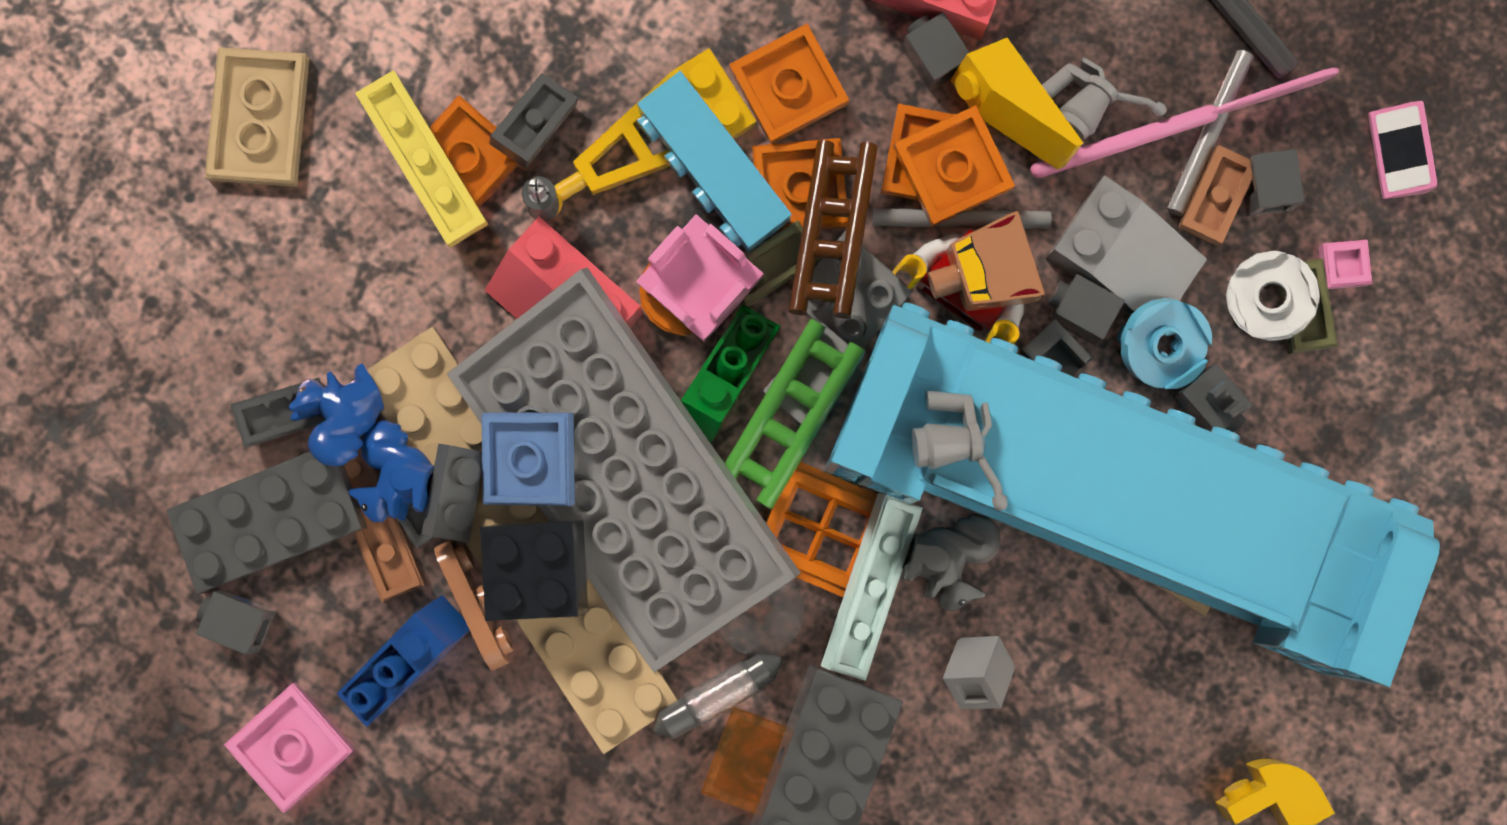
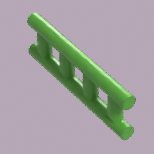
M813 319L809 320L725 462L726 467L735 479L741 474L763 487L756 500L770 509H773L866 352L858 345L850 342L844 353H841L819 340L826 327ZM809 356L834 369L820 393L796 379ZM786 395L810 409L797 432L773 419ZM762 435L787 448L773 472L749 458Z

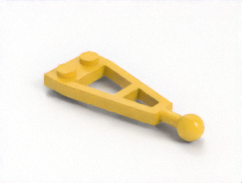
M710 48L672 70L643 97L645 98L681 71L733 139L754 128L757 124L756 119ZM637 103L573 161V165L577 170L576 173L554 185L560 203L558 213L561 211L564 200L585 187H588L591 194L595 195L671 167L664 157L669 153V150L652 155L636 130L637 120L642 117ZM624 138L638 161L597 176L592 165Z

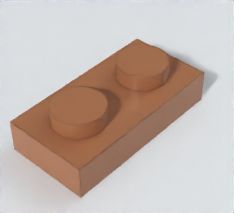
M1218 145L1211 154L1178 228L1213 245L1220 246L1223 244L1253 179L1250 159Z

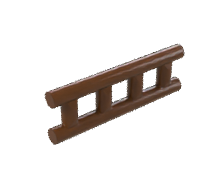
M827 140L817 141L789 306L791 314L806 315L809 301L835 303L833 316L841 319L851 318L878 146L874 143H861L858 157L833 156V142ZM830 174L855 175L852 199L826 198ZM823 216L848 217L845 241L819 240ZM816 258L841 260L838 284L812 283Z

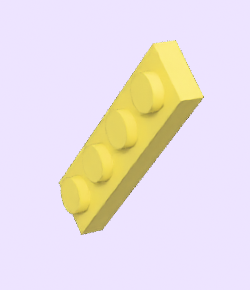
M394 70L355 93L450 248L489 225Z

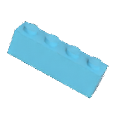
M681 71L637 103L639 113L642 116L637 120V123L652 142L658 138L669 150V153L664 156L668 164L680 178L685 174L689 176L697 187L692 191V194L707 213L713 209L724 221V224L719 229L737 247L742 245L747 253H749L791 221V212Z

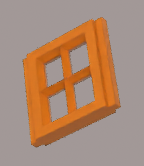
M803 462L799 463L766 522L776 538L785 519L816 532L807 555L782 545L800 571L796 578L844 597L877 497L876 493ZM798 488L829 501L820 524L789 511ZM837 505L868 517L860 540L828 527ZM824 536L855 548L847 571L815 559Z

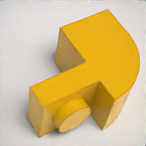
M1258 759L1246 763L1245 765L1254 781L1250 782L1248 779H1243L1233 783L1224 790L1226 796L1215 801L1223 818L1235 825L1267 807L1270 808L1279 825H1315L1335 814L1321 787L1310 774L1296 766L1275 759Z

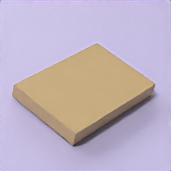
M218 47L205 169L206 179L209 181L297 187L310 59L306 53Z

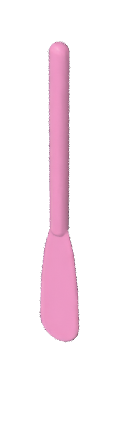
M1339 68L1325 69L1218 107L1206 105L1081 146L1066 166L1059 170L1043 160L1036 161L1031 165V174L1035 178H1043L1211 123L1220 114L1248 107L1327 81L1339 74Z

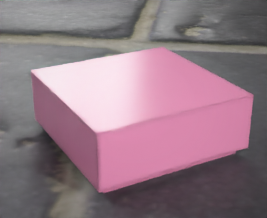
M1368 240L1323 243L1318 246L1319 258H1323L1328 289L1362 287L1372 284Z

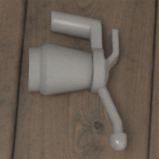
M1085 57L1081 60V69L1068 63L1042 84L1051 99L1072 82L1083 88L1060 109L1082 141L1088 135L1094 134L1107 106L1112 105L1115 100L1147 106L1152 109L1151 113L1156 116H1163L1167 111L1166 106L1160 101L1156 103L1149 98L1117 92L1115 87L1105 79L1103 68Z
M926 390L925 401L928 410L962 413L964 427L927 423L923 428L912 429V451L916 467H928L933 470L965 459H969L970 462L977 461L994 489L995 497L992 498L994 508L1000 511L1004 510L1008 505L1007 496L1003 495L1002 486L983 455L985 437L992 426L988 402L982 403L980 407L983 430L980 432L971 395Z

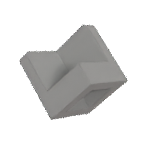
M999 636L959 638L956 642L943 680L960 709L1001 708L1015 670V665Z

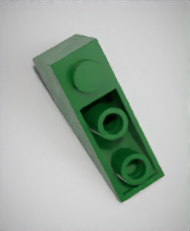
M743 304L681 399V402L711 445L781 328L777 323Z

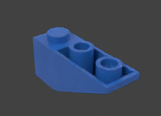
M443 595L414 613L336 694L366 727L369 726L470 632L465 619Z

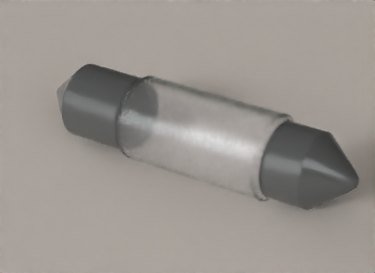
M758 653L744 662L740 661L684 693L682 698L658 712L654 727L655 734L675 739L698 725L708 723L758 694L760 689L775 681L782 664L781 657Z

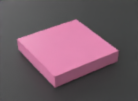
M297 682L287 687L224 744L283 813L289 811L356 750Z

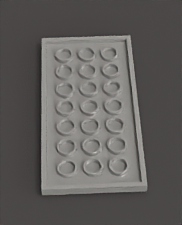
M588 268L580 269L447 373L481 424V413L487 412L573 413L575 505L538 507L549 522L583 520L586 576L653 673L800 574L796 565Z

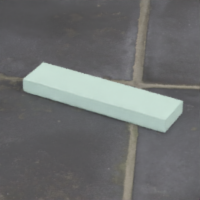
M881 493L877 494L821 663L822 667L866 681L923 509L922 507L908 504Z

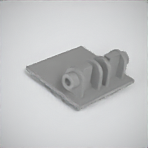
M846 231L837 241H845ZM862 246L851 318L841 319L833 316L835 304L833 302L809 301L807 313L820 324H825L848 345L852 342L864 349L883 327L892 306L901 307L914 290L908 289L905 282L897 275H894L889 268ZM822 258L814 268L812 283L838 284L841 260Z

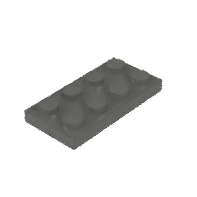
M309 451L167 509L169 520L196 594L207 593L366 529L367 526L358 501L349 494V490L353 488L345 466H326L314 458Z

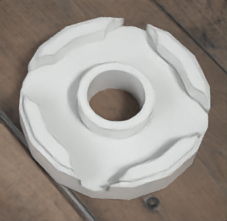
M1280 251L1257 253L1242 262L1231 277L1226 293L1229 313L1238 327L1253 338L1267 341L1289 339L1305 330L1315 317L1320 300L1317 278L1308 264L1293 255ZM1268 284H1278L1286 291V300L1278 308H1267L1260 302V292Z

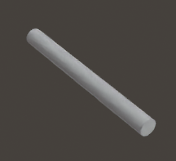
M1244 50L1236 52L1213 106L1218 107L1236 99L1254 58L1251 53ZM1229 112L1218 115L1215 121L1203 126L1167 207L1170 213L1177 216L1184 215Z
M872 209V226L931 227L923 209ZM968 210L933 227L982 228L1015 211ZM1018 211L1024 229L1051 228V211Z

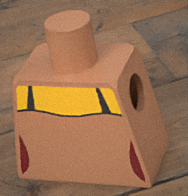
M1018 211L1012 212L951 243L946 250L950 266L927 273L934 298L937 299L959 292L965 311L1037 302L1045 295Z

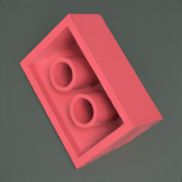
M540 216L508 249L485 288V291L518 319L580 269L588 268L630 328L644 314L637 302Z

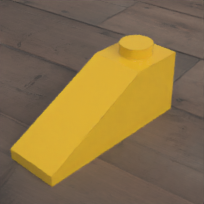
M1008 38L966 54L950 79L959 96L965 100L970 108L976 105L986 123L1057 170L1065 167L1083 144V141Z

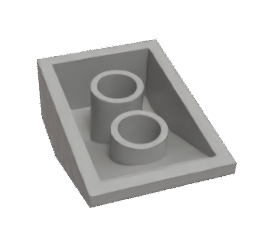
M1105 175L1094 186L1046 257L1048 261L1070 276L1074 277L1078 274L1124 299L1121 310L1130 316L1140 306L1155 299L1172 298L1179 301L1207 260L1144 201Z

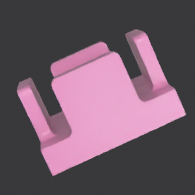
M696 214L683 229L677 226L648 258L650 266L636 282L705 343L764 277V274L712 224L708 225Z

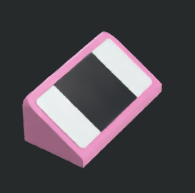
M1423 101L1409 102L1369 112L1368 118L1382 199L1426 194L1437 188V177Z

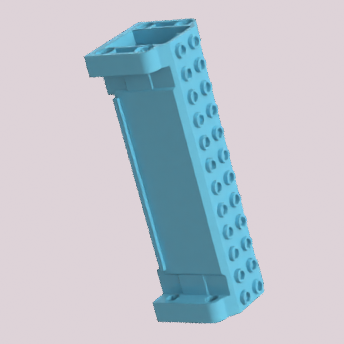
M904 302L902 308L896 305L892 306L869 357L824 472L859 487L864 485L908 504L919 501L923 491L1206 606L1258 625L1252 643L1289 657L1288 660L1328 676L1386 687L1391 686L1440 550L1439 540L1434 538L1433 521L1417 515L1419 507L1395 498H1391L1390 502L1387 503L1372 497L1375 490L1358 482L1347 480L1345 485L1332 481L1328 479L1329 471L1313 464L1302 462L1301 466L1297 467L1283 461L1285 454L1274 448L1257 445L1256 449L1240 444L1238 443L1240 436L1229 430L1213 427L1210 432L1195 426L1196 418L1184 412L1168 409L1167 414L1150 408L1151 400L1142 395L1124 391L1123 396L1105 390L1107 383L1097 377L1080 373L1079 377L1075 378L1061 372L1063 366L1060 363L1043 356H1036L1033 361L1016 354L1018 347L1007 341L992 338L990 343L973 337L974 330L962 323L948 320L947 324L943 325L928 319L930 312L917 305ZM926 390L971 395L980 432L983 430L980 407L982 403L988 402L992 426L985 437L983 455L999 480L1003 495L1007 496L1008 505L1004 510L1000 511L994 508L992 498L995 497L994 489L977 461L970 462L969 459H965L933 470L928 467H916L912 451V429L923 428L927 423L964 427L962 413L928 410L925 401Z

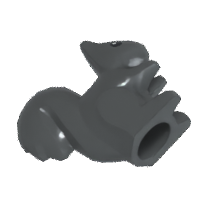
M970 514L968 518H959L955 529L936 527L922 534H914L900 578L907 581H912L917 576L926 579L923 596L933 599L940 590L939 602L941 608L945 611H954L963 607L972 599L984 598L985 593L981 589L961 579L965 563L981 565L990 562L997 555L1000 547L999 528L989 517Z

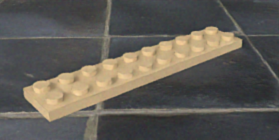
M433 326L367 369L380 391L384 404V410L381 413L386 421L401 425V430L408 434L407 446L422 451L432 465L435 464L438 444L452 445L482 452V424L447 375L459 363L437 329ZM482 475L470 542H466V544L482 567L480 527L549 521L538 506L483 505ZM587 577L588 612L578 617L518 619L516 621L601 752L605 754L656 720L660 710L679 699L660 670L653 673Z

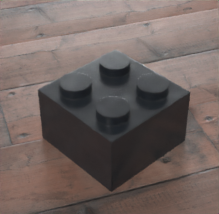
M583 520L499 524L480 527L485 621L578 617L588 612Z

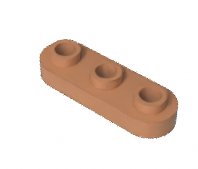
M453 540L434 547L440 568L485 663L491 671L510 663L508 653L514 651L513 644L503 626L496 628L493 621H485L483 585L477 587L470 570L475 568V563L465 544L457 546Z

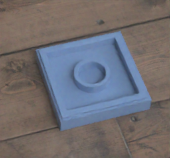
M481 413L483 505H575L573 413Z

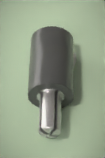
M540 176L526 181L522 188V198L530 216L535 220L540 216L544 221H550L556 217L560 203L553 183L547 178Z

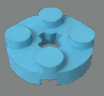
M1162 298L1149 301L1140 306L1129 317L1127 323L1120 328L1118 341L1121 345V356L1124 365L1135 379L1155 388L1178 389L1194 381L1204 370L1208 362L1207 359H1204L1208 351V345L1212 346V332L1207 319L1196 307L1176 299ZM1163 334L1166 336L1174 335L1175 340L1170 343L1172 351L1169 354L1157 349L1159 339Z

